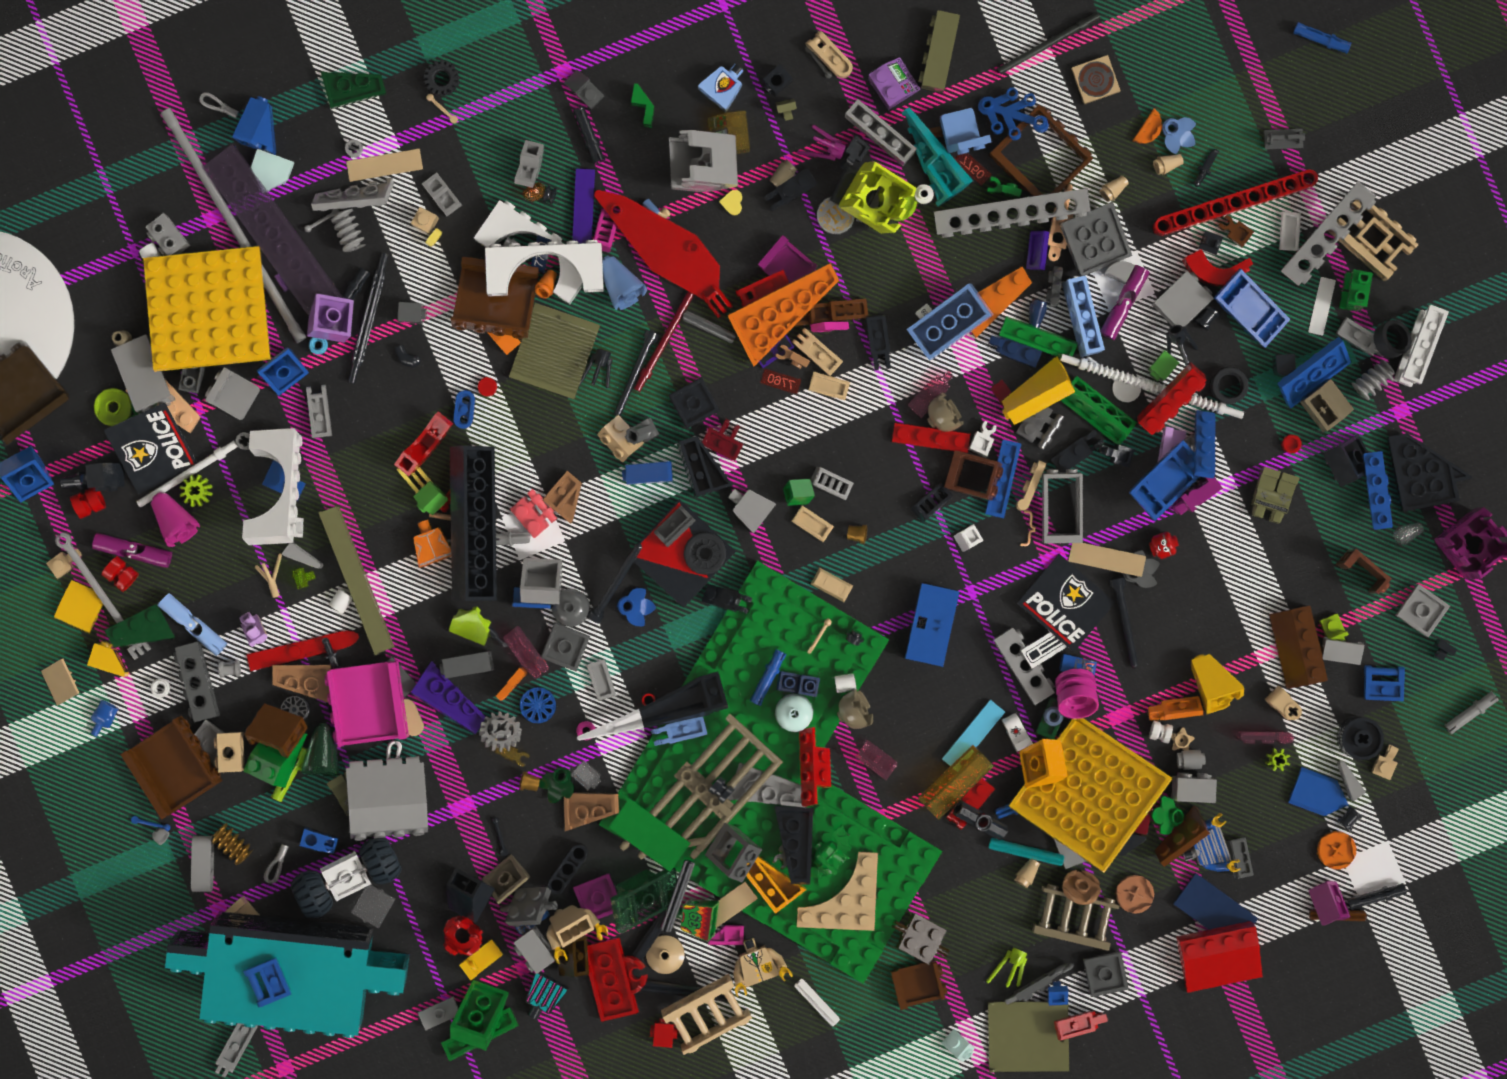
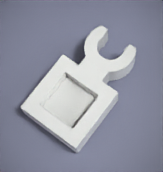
M987 421L981 424V433L975 432L968 450L983 457L988 456L994 441L990 435L996 431V425H993L991 430L986 429Z

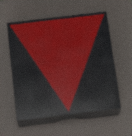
M679 499L639 542L642 545V549L634 563L685 608L704 585L718 572L702 575L688 567L684 559V548L688 540L702 532L715 534L723 541L726 548L724 564L736 551ZM682 506L696 521L676 541L667 547L655 535L654 531ZM702 548L699 555L702 559H708L711 552L708 548Z

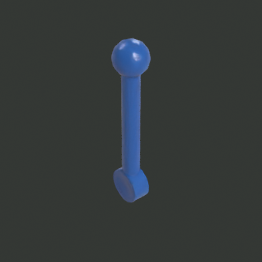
M137 816L131 818L133 824L141 823L163 828L166 831H169L171 828L169 824L161 825L141 820Z

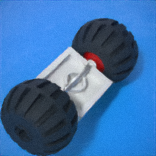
M371 838L361 846L359 854L364 864H361L356 852H353L320 868L326 883H324L317 871L309 870L298 874L291 882L290 887L304 916L307 918L322 917L331 909L333 900L328 890H331L335 900L338 901L370 885L371 882L366 871H368L372 881L376 884H386L396 879L401 873V866L388 839Z

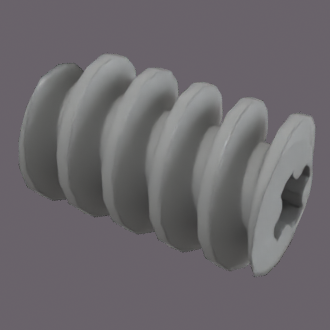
M353 209L338 212L331 219V222L336 224L334 229L339 231L337 237L342 238L340 244L345 245L342 248L344 252H351L365 246V244H360L364 237L357 236L362 231L354 229L359 224L352 223L356 216H349Z
M1382 359L1380 365H1374V369H1369L1368 374H1362V379L1357 378L1356 383L1352 382V386L1361 397L1370 400L1368 394L1370 393L1375 396V388L1379 391L1382 390L1380 384L1387 387L1388 383L1386 380L1389 379L1393 382L1394 378L1392 375L1395 373L1392 367Z

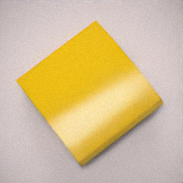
M71 580L54 618L90 633L104 604L93 589Z

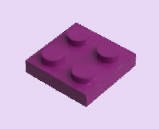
M610 873L573 887L580 907L591 910L597 919L623 910Z

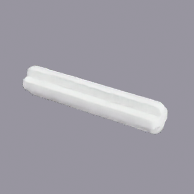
M803 979L797 981L794 986L831 1026L837 1024L840 1019Z

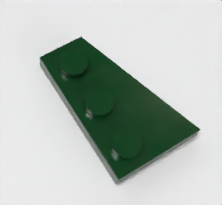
M321 71L331 109L387 94L381 74H349Z

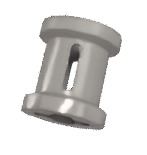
M239 660L225 663L219 661L220 678L228 675L240 677L241 665Z

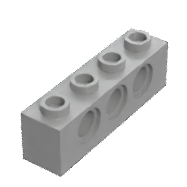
M859 99L845 113V118L902 166L915 153L916 147Z
M1010 628L994 638L993 642L1033 705H1036L1054 694L1053 688L1055 686L1050 678L1046 679L1042 672L1045 670L1041 664L1034 668L1030 666L1026 671L1020 668L1021 661L1026 659L1021 651L1026 648L1022 642L1024 637L1019 629ZM1014 643L1020 647L1017 654L1010 652V646ZM1033 676L1040 678V684L1037 687H1033L1030 683Z

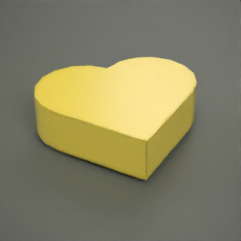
M732 190L719 203L729 214L733 216L738 215L742 210L740 204L742 194L738 190Z

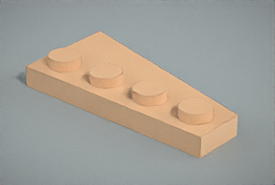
M165 379L170 393L176 399L167 407L177 425L191 433L201 416Z

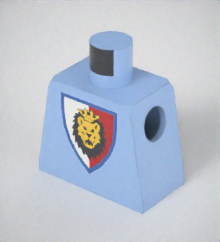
M734 64L729 71L721 66L698 85V90L724 112H727L742 87V83L737 78L743 70L737 64Z

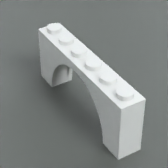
M500 200L474 237L475 241L486 248H490L491 244H498L505 238L516 234L540 235L552 240L551 242H559V245H564L561 242L562 238L555 233L550 235L545 231L547 229L539 222L534 224L530 221L531 217L523 211L519 214L514 210L515 206L510 202L505 201L503 203ZM558 257L560 275L553 293L568 304H571L582 288L583 282L576 268L565 259Z
M588 240L586 244H578V241H567V244L559 245V242H548L547 245H540V243L534 242L528 243V246L512 243L509 244V247H501V244H491L490 248H485L488 296H508V286L514 271L527 259L544 254L561 257L572 264L581 276L584 292H604L602 244L598 243L597 240Z
M295 428L250 431L249 450L254 456L271 458L281 464L285 474V485L281 497L269 511L259 517L243 520L242 539L248 545L293 543L294 536H296L295 518L298 515L296 500L299 498L297 482L300 481L298 464H301L299 449L302 446V436L299 435Z

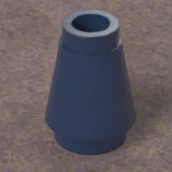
M1032 299V303H1029L1030 325L1040 328V324L1048 309L1046 307L1047 302Z

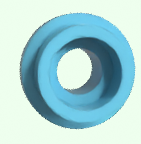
M314 337L310 339L309 349L312 353L320 355L326 352L328 348L326 339ZM317 342L322 343V347L319 349L315 347Z

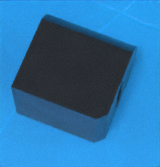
M1295 354L1275 355L1272 357L1274 375L1285 377L1296 370Z

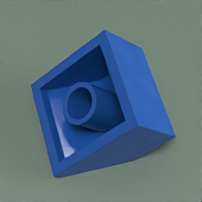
M32 446L0 462V477L20 503L54 485L43 461Z

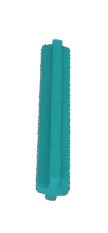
M991 838L989 842V849L1058 866H1062L1064 862V855L995 838Z

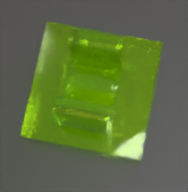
M304 568L293 571L298 590L308 587L307 581L315 579L314 571L305 573Z

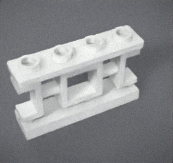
M1429 305L1425 311H1419L1411 332V347L1402 355L1394 377L1395 382L1408 387H1412L1413 383L1422 384L1449 311L1433 305Z

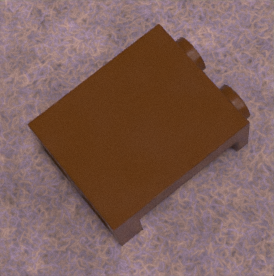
M264 703L262 708L256 713L252 723L246 728L244 735L250 744L253 745L255 742L267 745L279 750L281 756L288 758L308 727L303 717Z
M932 960L930 965L922 962L890 970L900 1010L938 999L944 1000V994H948L945 982L941 983L940 975H943L941 964H937L936 960Z

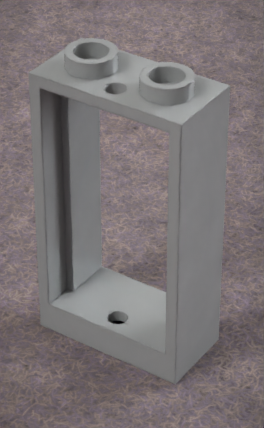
M1047 469V473L1042 474L1043 543H1083V474L1078 472V469H1066V472L1058 473V469ZM1076 478V533L1048 534V479Z

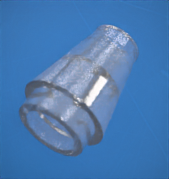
M1417 522L1397 527L1393 532V536L1399 545H1406L1423 533L1424 529L1421 523Z

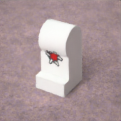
M1016 713L1002 719L1016 752L1033 744Z

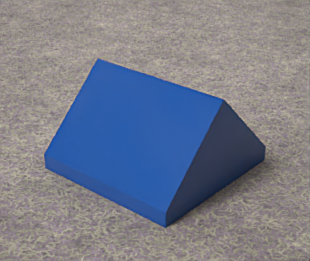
M288 347L257 370L278 396L309 373L292 349Z

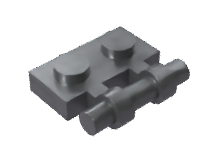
M1047 407L1025 419L1016 433L1033 443L1036 437L1041 439L1037 446L1044 450L1047 444H1050L1053 440L1052 436L1055 431L1060 429V423L1064 417L1057 414L1055 419L1050 418L1049 416L1053 410ZM1046 422L1050 425V427L1048 428L1046 433L1043 434L1042 432H1040V430Z

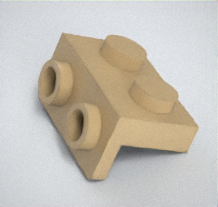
M618 415L605 425L597 435L600 437L601 442L609 447L614 456L621 462H624L644 442L635 445L627 442L625 438L626 430L630 427Z

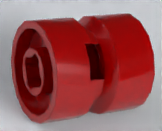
M95 488L86 489L84 494L79 492L70 496L73 509L80 519L91 515L92 511L98 512L106 508L101 492H96Z
M116 556L105 567L101 575L109 582L114 581V586L121 592H124L133 584L139 573L131 566L126 567V562L119 556Z

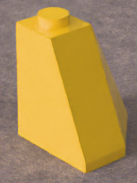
M1201 654L1191 660V668L1206 714L1225 709L1230 706V702L1234 698L1240 699L1244 696L1243 685L1210 654Z

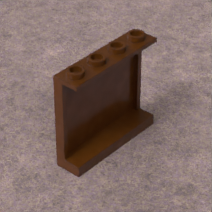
M462 257L460 281L453 317H451L452 327L460 331L468 329L474 330L476 333L489 332L496 336L510 335L516 339L528 338L536 295L535 285L538 283L539 268L520 265L510 279L508 296H488L486 260Z
M182 716L173 719L172 722L133 748L120 754L161 820L223 781L220 772L218 773V769L211 763L209 754L202 749L200 740L192 733L188 721Z

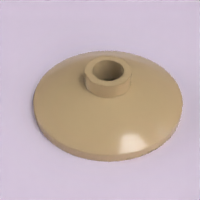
M658 936L647 952L646 959L654 971L661 974L673 973L680 968L684 961V948L680 941L672 936ZM663 952L669 954L667 959L662 958L661 954Z

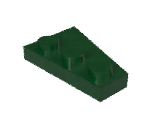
M157 604L104 630L113 648L175 638Z

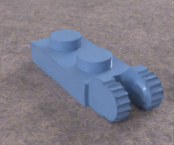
M703 717L678 721L651 730L652 734H659L663 731H667L668 738L654 741L655 746L707 735Z

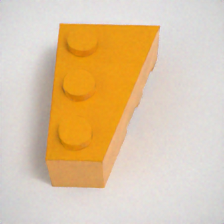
M759 856L746 875L775 914L806 890V887L801 884H791L788 875Z

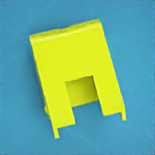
M875 161L865 162L843 196L839 208L879 233H895L901 225L887 223L890 219L902 220L907 211L903 208L907 200L902 198L914 197L916 187ZM881 187L877 195L879 202L883 203L882 206L870 208L866 203L867 194Z

